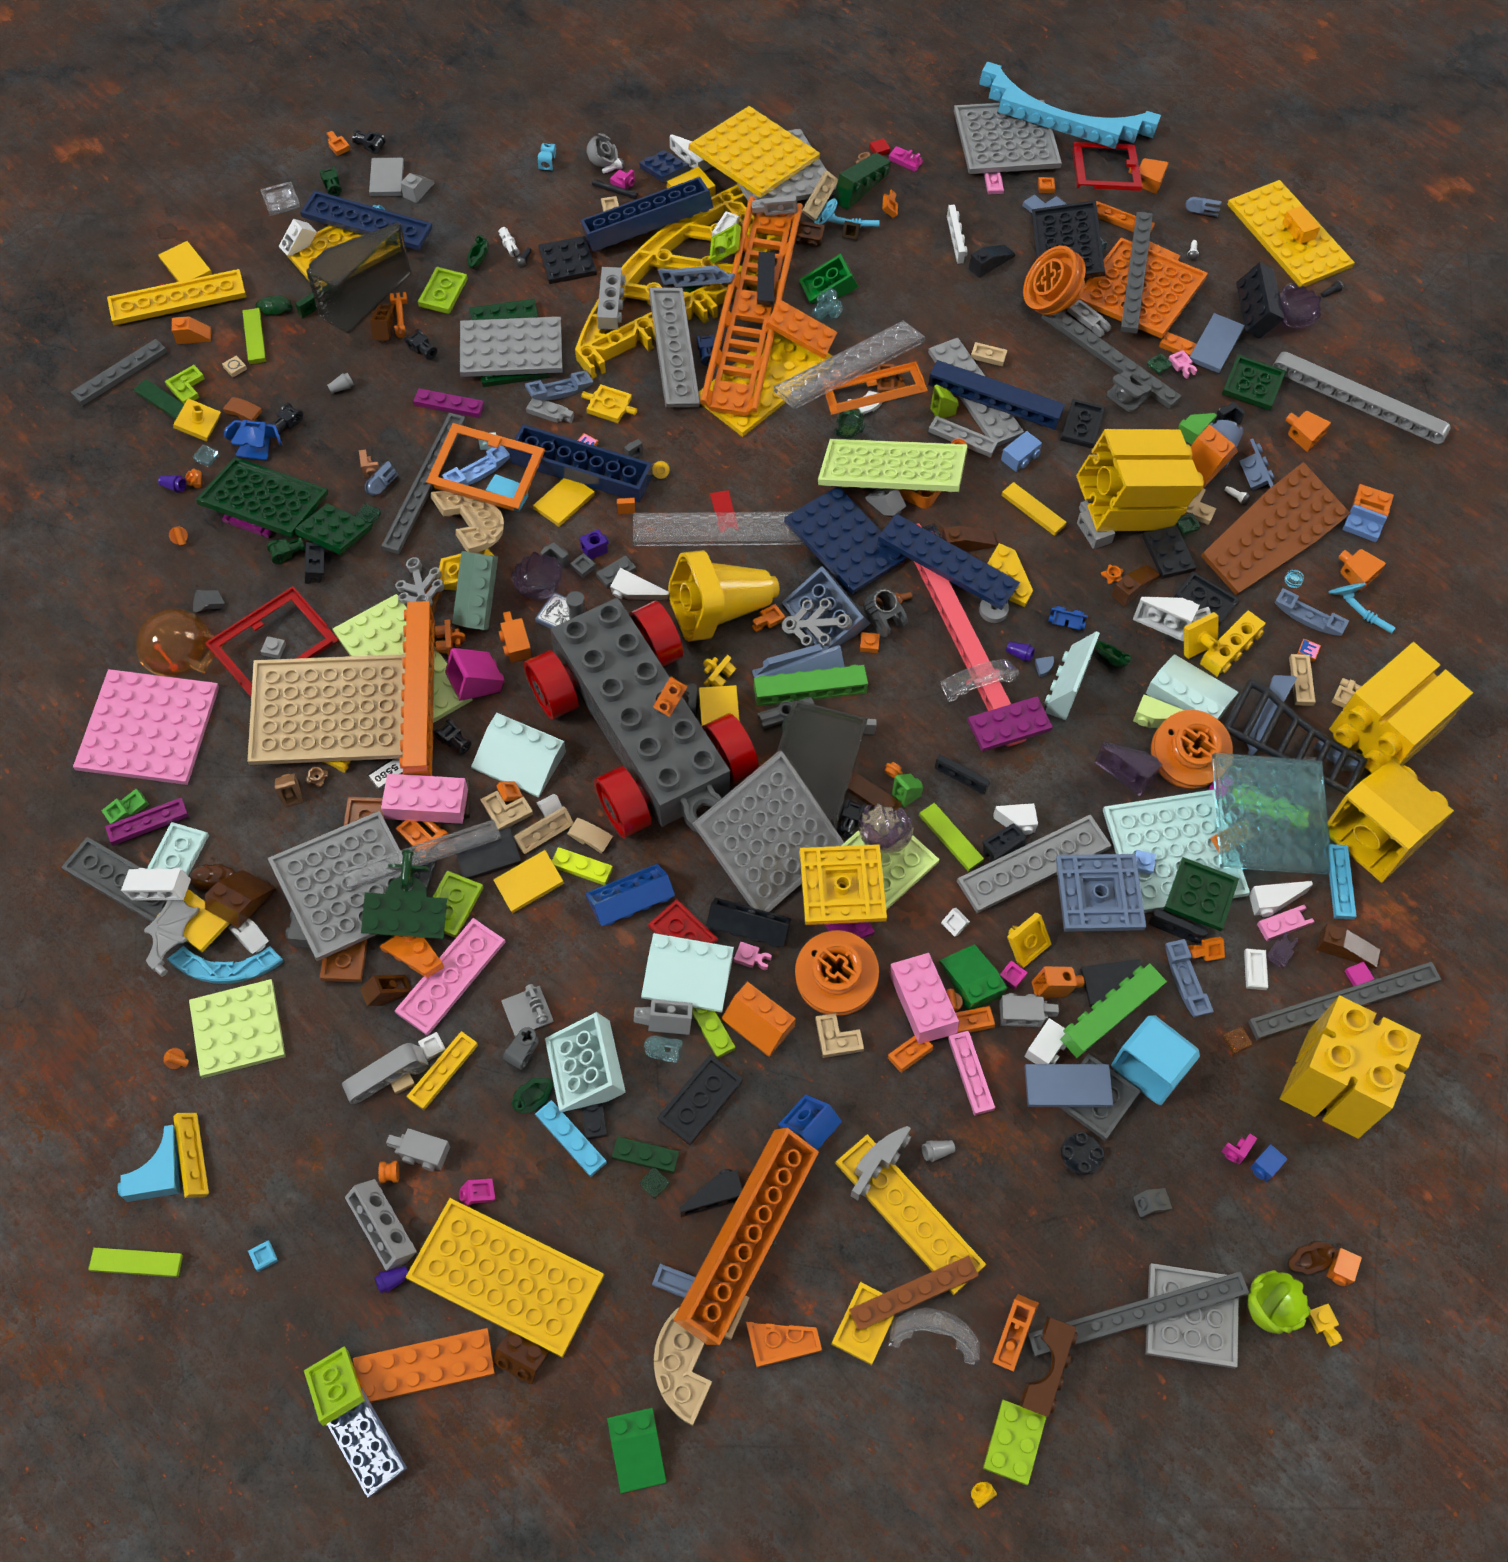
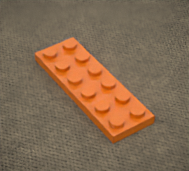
M488 1328L353 1358L354 1369L360 1387L364 1390L370 1403L495 1375Z

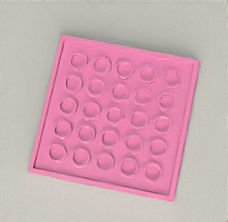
M108 669L73 768L76 771L188 785L219 690L218 683Z

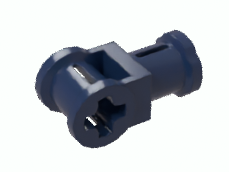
M714 334L710 336L697 335V347L699 354L702 355L701 363L705 366H709L715 341Z

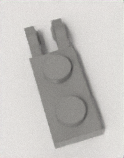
M1080 299L1067 309L1068 313L1087 326L1098 337H1102L1105 332L1111 330L1109 322Z

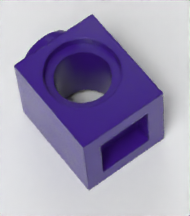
M599 529L580 537L581 549L588 558L594 559L608 552L607 545L609 541L606 535H602Z

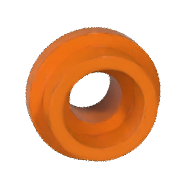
M892 762L885 765L886 769L884 772L895 779V776L903 774L902 768L898 764Z

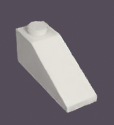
M670 135V149L684 162L689 164V167L693 169L699 166L703 172L713 167L688 149L689 143L692 141Z
M622 568L619 569L610 586L612 594L620 599L668 600L669 598L668 591Z
M1312 881L1254 886L1249 894L1254 916L1262 915V917H1269L1306 894L1313 885Z

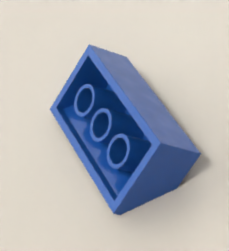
M658 864L585 893L591 909L601 926L611 925L620 918L631 917L639 910H647L652 905L658 902L664 903L670 897L675 896L668 874Z

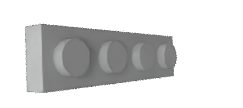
M938 416L934 418L928 430L929 433L951 442L957 438L963 439L968 449L990 458L998 446L997 440Z

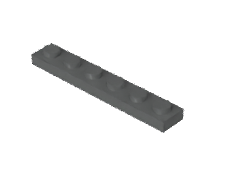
M154 339L71 391V394L83 406L167 353V350L157 339Z

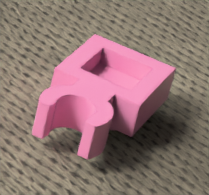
M1184 350L1169 356L1168 361L1177 372L1182 370L1183 376L1186 379L1190 375L1189 372L1196 375L1197 369L1192 365L1193 361Z
M740 942L734 962L753 968L754 964H758L761 969L767 970L768 964L763 963L762 960L767 959L771 961L772 955L769 953L759 954V947Z

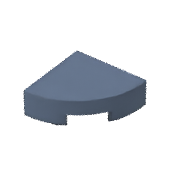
M1053 656L1035 659L1039 678L1046 676L1052 669L1054 663Z

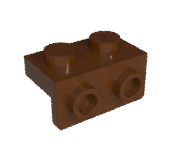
M799 221L795 243L801 244L803 242L813 247L821 246L825 225Z
M509 1331L496 1349L493 1363L500 1369L517 1376L518 1379L532 1384L537 1371L546 1360L549 1352Z

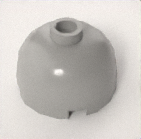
M597 134L587 144L586 152L588 158L598 167L609 166L618 158L615 144L612 145L610 143L611 139L605 134Z

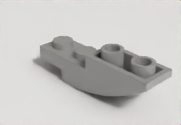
M903 1127L887 1135L861 1159L854 1173L860 1178L851 1192V1197L857 1201L861 1195L865 1197L871 1188L869 1182L872 1177L876 1179L882 1167L888 1169L890 1164H896L901 1155L898 1151L901 1146L905 1148L911 1139V1136H909L910 1127Z

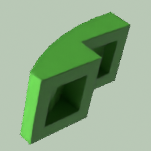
M135 789L122 800L116 798L101 811L109 823L112 824L137 814L147 807L149 803L140 790Z

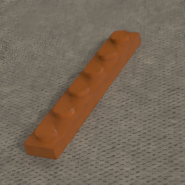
M968 1255L849 1309V1313L859 1332L978 1278L979 1275Z

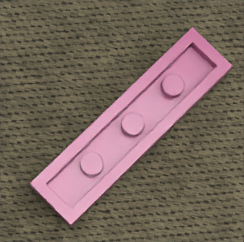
M969 1031L950 1035L948 1040L974 1116L994 1111L995 1106Z

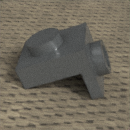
M554 542L549 546H545L540 552L541 561L544 564L553 559L564 569L569 566L568 552Z
M1165 1188L1149 1189L1133 1197L1140 1217H1145L1151 1213L1167 1212L1172 1209Z

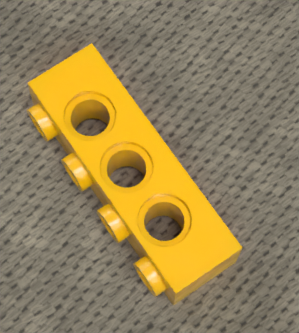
M1248 610L1218 640L1220 642L1219 648L1217 650L1214 649V652L1209 649L1204 654L1200 664L1217 677L1222 672L1226 673L1231 667V663L1233 661L1237 662L1242 656V651L1249 650L1254 643L1253 640H1258L1263 635V628L1266 623Z

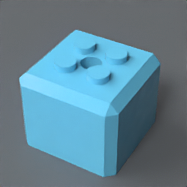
M1154 1015L1148 1016L1118 1052L1111 1066L1118 1074L1141 1090L1153 1102L1162 1105L1200 1057L1197 1047Z

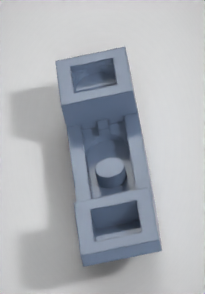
M584 370L571 373L569 379L543 384L539 380L525 383V387L534 399L555 400L585 390L593 385V380L588 372Z
M1282 588L1275 604L1287 615L1312 629L1332 635L1341 636L1349 620L1335 613L1329 616L1297 600L1299 598L1298 595Z
M1185 939L1166 943L1165 947L1171 972L1187 1009L1193 1017L1212 1014L1214 1012L1207 993L1203 994L1190 961L1192 956Z

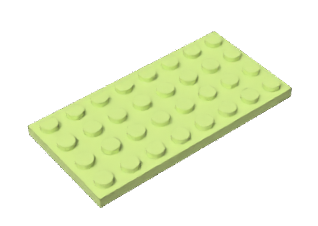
M830 439L819 474L818 485L959 492L967 454V444Z
M396 594L334 627L333 632L350 656L406 654L403 652V641H406V637L403 634V626L406 625L404 610H407V608L399 601ZM436 647L434 651L433 723L472 701V698L459 701L445 674L447 662L436 651Z

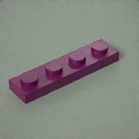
M418 388L413 401L414 406L480 418L484 408V401L420 388Z
M178 798L107 825L105 828L110 843L113 846L171 824V822L187 818L189 815L183 799Z

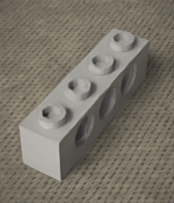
M602 267L597 312L598 329L618 330V324L622 323V312L620 310H623V300H621V297L624 298V287L622 285H625V275H622V268Z
M373 1179L354 1185L345 1196V1199L385 1270L388 1271L407 1264L417 1251L376 1180Z

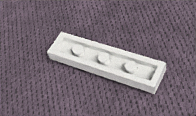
M949 205L947 220L957 264L964 263V257L967 256V246H964L965 237L964 234H961L962 224L959 223V211H956L955 205Z

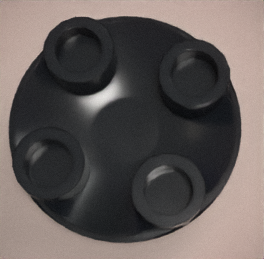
M1081 1131L1065 1139L1061 1147V1156L1063 1162L1071 1171L1087 1175L1095 1172L1101 1166L1104 1150L1093 1137Z

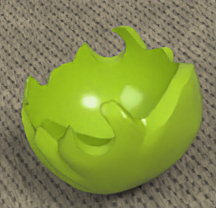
M1276 1270L1259 1274L1250 1286L1248 1309L1253 1321L1260 1328L1270 1333L1281 1334L1283 1332L1291 1333L1293 1330L1295 1331L1305 1326L1306 1318L1310 1314L1311 1309L1308 1306L1307 1295L1303 1294L1302 1282L1294 1279L1288 1273H1278Z

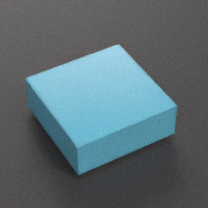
M269 1240L248 1251L257 1272L278 1262Z

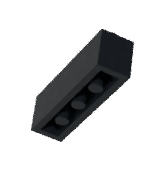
M715 897L710 906L706 926L711 927L715 931L723 930L730 932L733 936L748 937L754 942H766L772 947H784L792 919Z

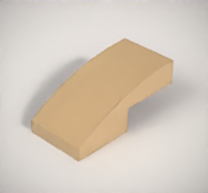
M580 818L575 820L567 833L581 844L586 843L599 853L605 850L613 837L601 828Z

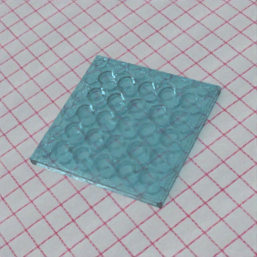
M1214 753L1212 755L1220 868L1329 874L1330 841L1322 761Z

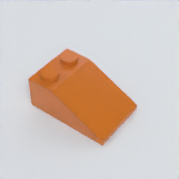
M1210 424L1191 446L1192 460L1197 472H1200L1203 476V488L1238 452L1236 445Z

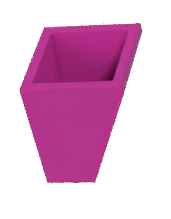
M458 648L451 649L445 674L459 701L501 692L504 676L499 672L497 663L489 652Z

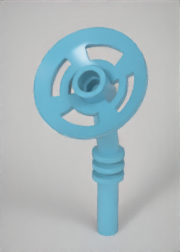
M836 199L828 201L818 218L814 221L816 224H824L826 221H831L843 225L845 221L861 224L860 228L880 226V220H861V218L859 220L858 218L850 220L835 216Z
M1365 582L1328 591L1332 595H1343V598L1363 616L1364 620L1367 619V622L1370 621L1371 624L1374 623L1391 634L1396 627L1380 619L1377 614L1374 615V612L1370 613V610L1367 611L1353 598L1355 596L1354 592L1363 588L1366 585Z

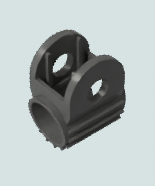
M886 588L883 590L879 589L869 595L864 601L865 605L863 607L866 616L870 617V622L880 636L887 637L890 635L891 628L886 621L890 617H892L897 626L904 627L907 625V615L901 604L897 601L895 593L891 592V590H886ZM876 597L884 603V610L877 606Z

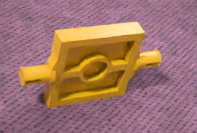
M600 384L597 391L593 394L583 391L581 398L590 400V404L587 407L588 414L615 423H619L621 417L626 412L633 415L637 413V408L628 406L632 399V394Z

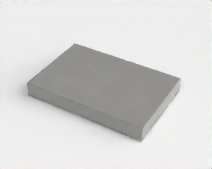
M372 158L369 186L370 196H402L403 158Z

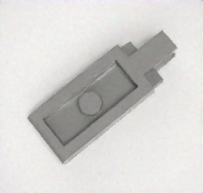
M796 196L755 200L752 201L753 213H765V216L797 213Z
M532 398L526 408L528 414L556 423L562 420L572 423L574 420L573 411L546 400Z

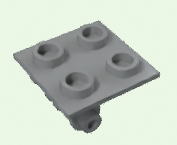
M527 985L524 992L501 1000L515 1037L524 1027H530L534 1030L554 1022L540 986Z

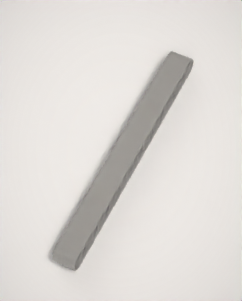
M1281 352L1273 364L1274 367L1286 371L1284 377L1433 443H1443L1450 431V425L1439 418L1291 353Z

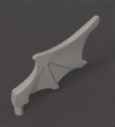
M168 900L160 914L144 930L146 934H150L153 938V946L146 962L161 977L165 976L168 972L162 966L165 964L162 960L164 955L173 946L187 941V938L184 937L185 926L200 910L199 907L192 908L188 906L184 900Z

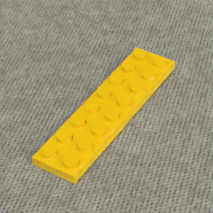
M240 269L108 296L107 299L113 325H119L245 298L246 293Z
M868 1134L835 1163L854 1185H856L860 1178L854 1174L857 1165L867 1152L876 1145ZM890 1164L888 1169L882 1167L876 1179L872 1177L869 1182L871 1188L865 1197L932 1272L968 1255L977 1273L986 1266L985 1262L896 1165ZM967 1283L950 1290V1292L955 1295Z

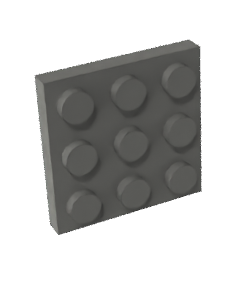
M1088 1053L1081 1064L1103 1063ZM1111 1069L1112 1107H1059L1104 1141H1106L1141 1091Z

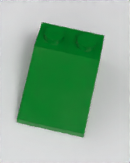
M841 253L799 279L810 303L845 296L859 287Z
M975 944L939 960L955 991L962 997L966 1010L977 1009L1000 999L1007 990L998 971Z
M653 1408L607 1418L621 1494L665 1484L666 1478Z

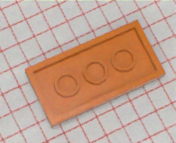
M780 299L765 325L823 359L827 355L837 334V331Z

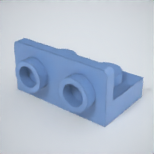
M1354 504L1342 530L1377 542L1387 516Z

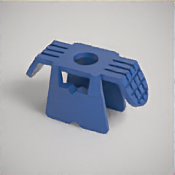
M234 420L224 431L226 439L232 440L231 443L233 445H240L236 452L237 457L267 460L270 437L277 438L279 445L282 446L276 425L266 424V422Z

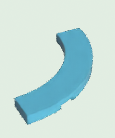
M182 946L167 958L175 968L184 974L204 982L218 984L251 980L268 973L284 962L271 946L252 957L246 958L244 961L235 963L204 960V958L193 954L185 946Z

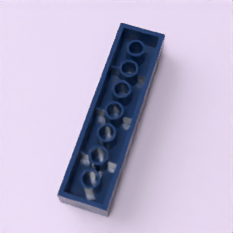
M697 177L581 219L580 222L584 235L594 252L610 245H616L621 241L630 240L637 235L647 234L651 230L663 228L670 223H677L681 219L691 218L695 214L707 212L713 208L709 189L701 177Z
M522 424L514 439L544 448L545 452L537 471L579 482L588 487L620 497L635 498L637 502L641 501L653 477L652 463L528 425ZM509 448L511 463L527 468L532 454Z

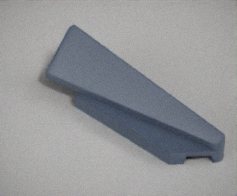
M716 265L658 270L663 285L674 284L675 287L730 283L735 276L733 273H726Z
M820 644L767 658L763 661V667L752 670L754 678H758L759 676H775L781 673L792 674L798 671L808 672L816 669L825 670L845 666L840 645L822 651Z
M1274 675L1269 688L1284 702L1297 677ZM1269 698L1250 734V737L1258 741L1261 740L1277 708ZM1247 744L1249 747L1248 754L1252 757L1258 749Z

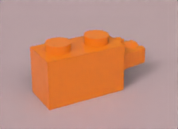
M510 611L504 612L505 622L500 623L501 631L498 632L501 642L505 641V646H503L505 657L509 656L511 663L532 658L522 618L512 620Z

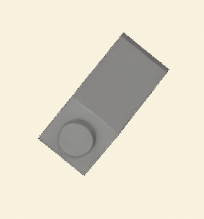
M409 173L401 182L403 197L417 203L434 185V181L421 175Z
M877 488L865 497L883 515L895 516L896 513L900 514L901 510L906 507L899 490Z

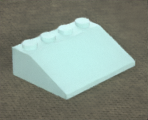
M1094 632L1071 646L1069 652L1065 651L1062 659L1065 663L1063 666H1059L1056 676H1059L1058 680H1053L1050 688L1053 691L1052 695L1048 694L1044 705L1047 706L1045 711L1047 714L1063 720L1067 719L1100 634L1099 632Z
M1174 654L1150 682L1146 694L1183 710L1206 712L1219 720L1238 692Z
M496 713L487 727L471 769L499 781H515L520 790L540 797L566 753L563 740Z
M654 933L641 998L693 1003L692 1007L722 1012L734 947Z
M596 1012L545 1038L560 1112L607 1102L626 1093L612 1029L608 1019Z

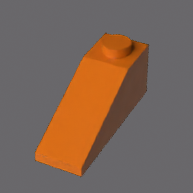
M1019 1294L1016 1296L993 1363L1014 1372L1037 1311L1038 1302Z

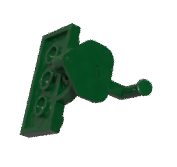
M403 850L402 864H388V869L401 871V876L392 880L387 887L386 894L365 892L361 934L444 939L447 898L427 897L426 888L419 879L414 877V873L429 872V867L411 865L414 852L412 850Z

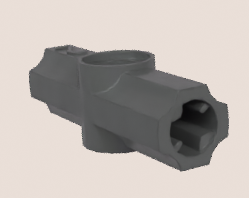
M808 697L792 703L784 701L779 707L757 713L761 728L767 729L779 724L790 725L795 719L816 713L813 699Z

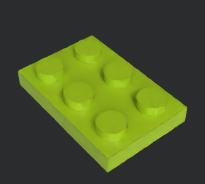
M436 267L418 300L419 307L450 314L468 280L467 274Z
M449 871L444 875L433 897L447 898L444 934L457 938L484 887L480 883Z
M345 1346L304 1370L318 1420L322 1426H325L365 1401L349 1351Z
M1002 1400L983 1469L1027 1486L1046 1416Z

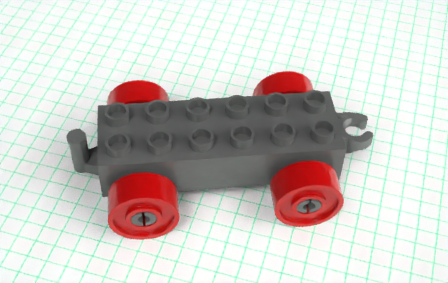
M578 591L570 592L566 597L569 620L550 628L554 652L548 650L523 663L526 677L539 705L550 720H554L579 707L574 688H576L624 765V767L620 766L594 779L595 789L601 805L611 824L622 838H626L652 824L647 804L661 827L683 816L691 830L697 832L692 824L699 818L696 814L697 809L702 806H714L722 799V796L730 792V784L748 777L759 768L758 758L747 732L739 720L731 713H727L701 727L683 697L670 717L653 708L670 678L663 667L683 658V647L677 629L665 608L658 601H653L628 614L617 597L585 612L584 595Z

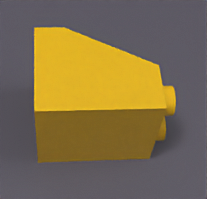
M1392 759L1363 779L1344 797L1321 831L1337 845H1348L1349 855L1383 883L1444 824L1454 810L1448 806V802L1442 794L1430 791L1419 782L1417 775L1411 768L1404 765L1400 766Z

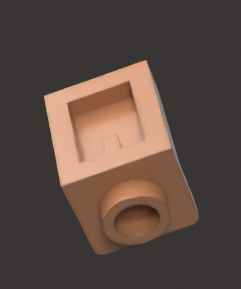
M366 449L359 450L363 477H372L380 469L379 463L372 462L371 456H367Z

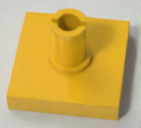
M188 398L175 420L173 428L207 442L221 416V412Z
M1213 612L1184 626V656L1188 659L1208 649L1214 652V649L1217 650L1219 648L1218 615Z
M1034 913L1019 927L1013 926V928H1010L1009 935L1007 936L1017 964L1022 968L1052 945L1042 916L1038 913Z

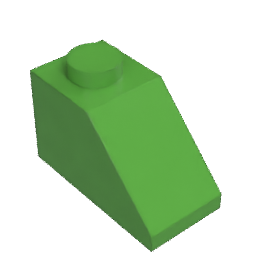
M1215 413L1190 415L1186 420L1183 419L1178 428L1181 430L1184 440L1192 445L1210 423L1213 422L1214 424L1217 415Z
M900 774L895 776L892 796L900 801L902 807L905 808L920 798L923 791L921 781L918 778L915 779L912 774Z

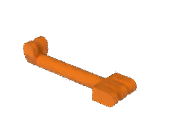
M400 292L396 293L397 298H394V294L390 293V302L396 305L397 325L394 326L395 333L399 338H403L406 331L402 304H408L407 293L403 292V297H400Z

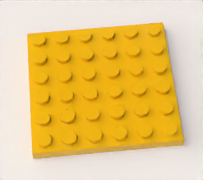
M750 106L689 143L688 147L690 151L759 198L820 157V153Z

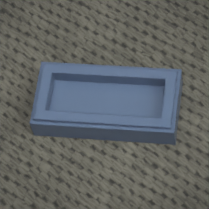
M660 1264L652 1286L685 1298L696 1277Z

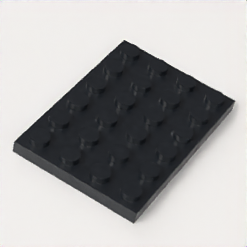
M1096 200L1032 209L1037 259L1053 247L1067 246L1083 258L1086 268L1084 279L1105 276Z

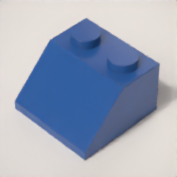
M805 1094L778 1125L780 1128L788 1127L817 1150L836 1131L842 1121L830 1104Z

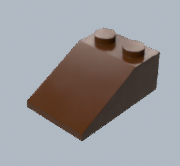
M241 870L218 881L205 894V910L239 928L276 891V888L245 870Z

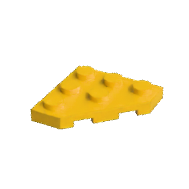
M999 543L987 564L1020 582L1019 587L1009 601L1025 607L1033 592L1031 584L1016 551Z

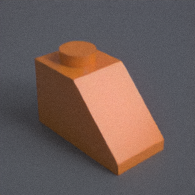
M191 317L172 318V333L177 345L211 342L210 326Z

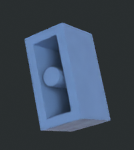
M1026 431L1003 449L1001 460L1017 472L1019 469L1025 468L1032 459H1036L1040 455L1042 442Z

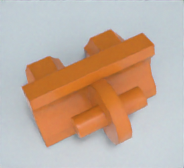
M450 619L444 620L445 625L435 626L436 638H445V640L436 641V651L447 653L448 658L451 649H453V643H455L456 647H460V643H463L466 639L465 634L460 632V629L452 631Z
M670 677L653 708L670 717L688 686Z

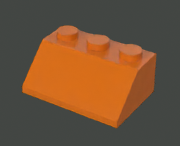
M747 981L734 996L721 1020L770 1057L793 1030L796 1018Z

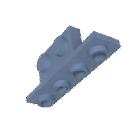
M1252 438L1250 441L1255 454L1240 460V464L1252 491L1267 484L1270 487L1274 486L1275 484H1273L1272 480L1275 477L1271 470H1267L1269 463L1266 457H1262L1260 454L1263 453L1260 443L1256 444Z

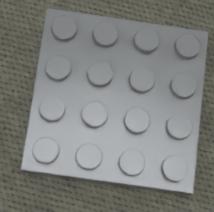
M1151 1263L1149 1265L1148 1298L1226 1275ZM1239 1298L1148 1324L1146 1329L1145 1355L1237 1368Z

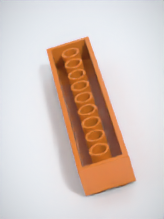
M430 601L407 602V610H404L406 625L403 626V634L406 637V641H403V652L406 653V657L402 658L403 669H405V673L402 674V684L405 685V690L401 691L402 701H404V706H401V716L404 718V723L400 725L401 735H403V740H400V750L403 752V757H400L399 763L400 768L403 769V775L432 776L435 620Z
M788 1127L773 1131L673 1319L674 1322L706 1345L721 1344L819 1151Z

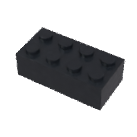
M1259 262L1240 278L1236 285L1245 330L1251 335L1262 338L1284 319L1274 269Z

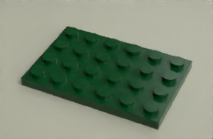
M535 298L469 307L471 320L538 318ZM549 373L481 376L483 387L550 377Z
M234 457L196 498L197 505L292 538L295 535V528L308 519L326 498L328 489Z

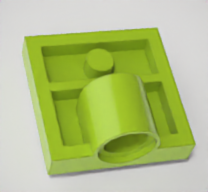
M738 223L711 238L709 260L713 264L739 250L741 226Z

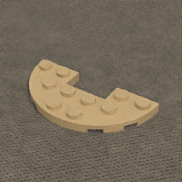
M446 491L431 492V499L443 516L461 514L469 526L456 529V536L467 552L479 553L493 546L501 538L504 530V519L500 510L495 505Z
M744 1297L724 1336L725 1338L732 1339L750 1297ZM678 1307L665 1322L656 1342L654 1353L655 1378L660 1393L669 1408L680 1419L693 1426L712 1381L692 1372L705 1343L673 1321L679 1310Z

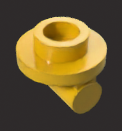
M657 461L652 467L653 475L659 479L667 477L670 471L668 464L664 461Z
M988 1482L977 1483L971 1490V1497L978 1509L997 1495L992 1485Z

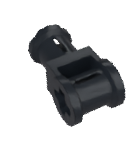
M356 129L353 132L352 142L362 144L364 149L369 150L373 154H378L380 147L386 143V138L378 132L373 133L369 131L365 134Z
M420 329L415 330V333L410 337L406 336L404 338L410 350L415 351L417 354H424L427 360H431L436 356L437 348L429 344L428 338Z
M285 403L280 411L276 413L278 418L269 424L276 425L280 435L284 428L288 427L291 429L294 425L299 424L303 419V412L293 408L292 404Z
M446 719L439 729L433 730L434 735L439 741L445 743L449 748L454 746L460 755L465 754L472 745L470 740L462 737L461 730L450 719Z
M849 798L847 799L842 812L841 826L836 830L840 836L850 838L854 835L853 829L861 821L866 804L863 803L861 805L852 802Z

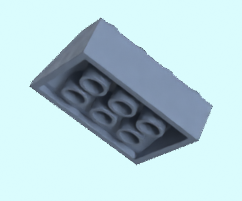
M822 566L782 601V604L790 614L795 616L802 608V603L807 599L811 600L814 603V609L801 619L807 620L818 609L820 601L823 598H827L831 601L832 607L825 611L819 619L837 618L840 614H847L852 619V625L847 630H842L838 626L818 627L831 638V643L827 646H823L808 628H802L807 635L813 638L815 645L820 644L822 651L843 644L857 636L870 624V621L843 588ZM825 602L823 604V607H826L828 605V602ZM808 603L806 605V608H809L811 606V603ZM841 619L840 623H844L846 619ZM824 637L822 642H826L827 637Z

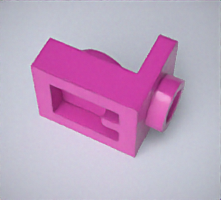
M631 169L628 173H625L622 170H618L610 178V183L628 189L635 183L634 171Z
M1249 1134L1246 1139L1241 1137L1235 1147L1227 1143L1221 1152L1231 1162L1240 1164L1257 1138L1252 1134Z
M492 1179L467 1180L459 1191V1197L463 1201V1205L469 1207L471 1204L493 1202L495 1194Z

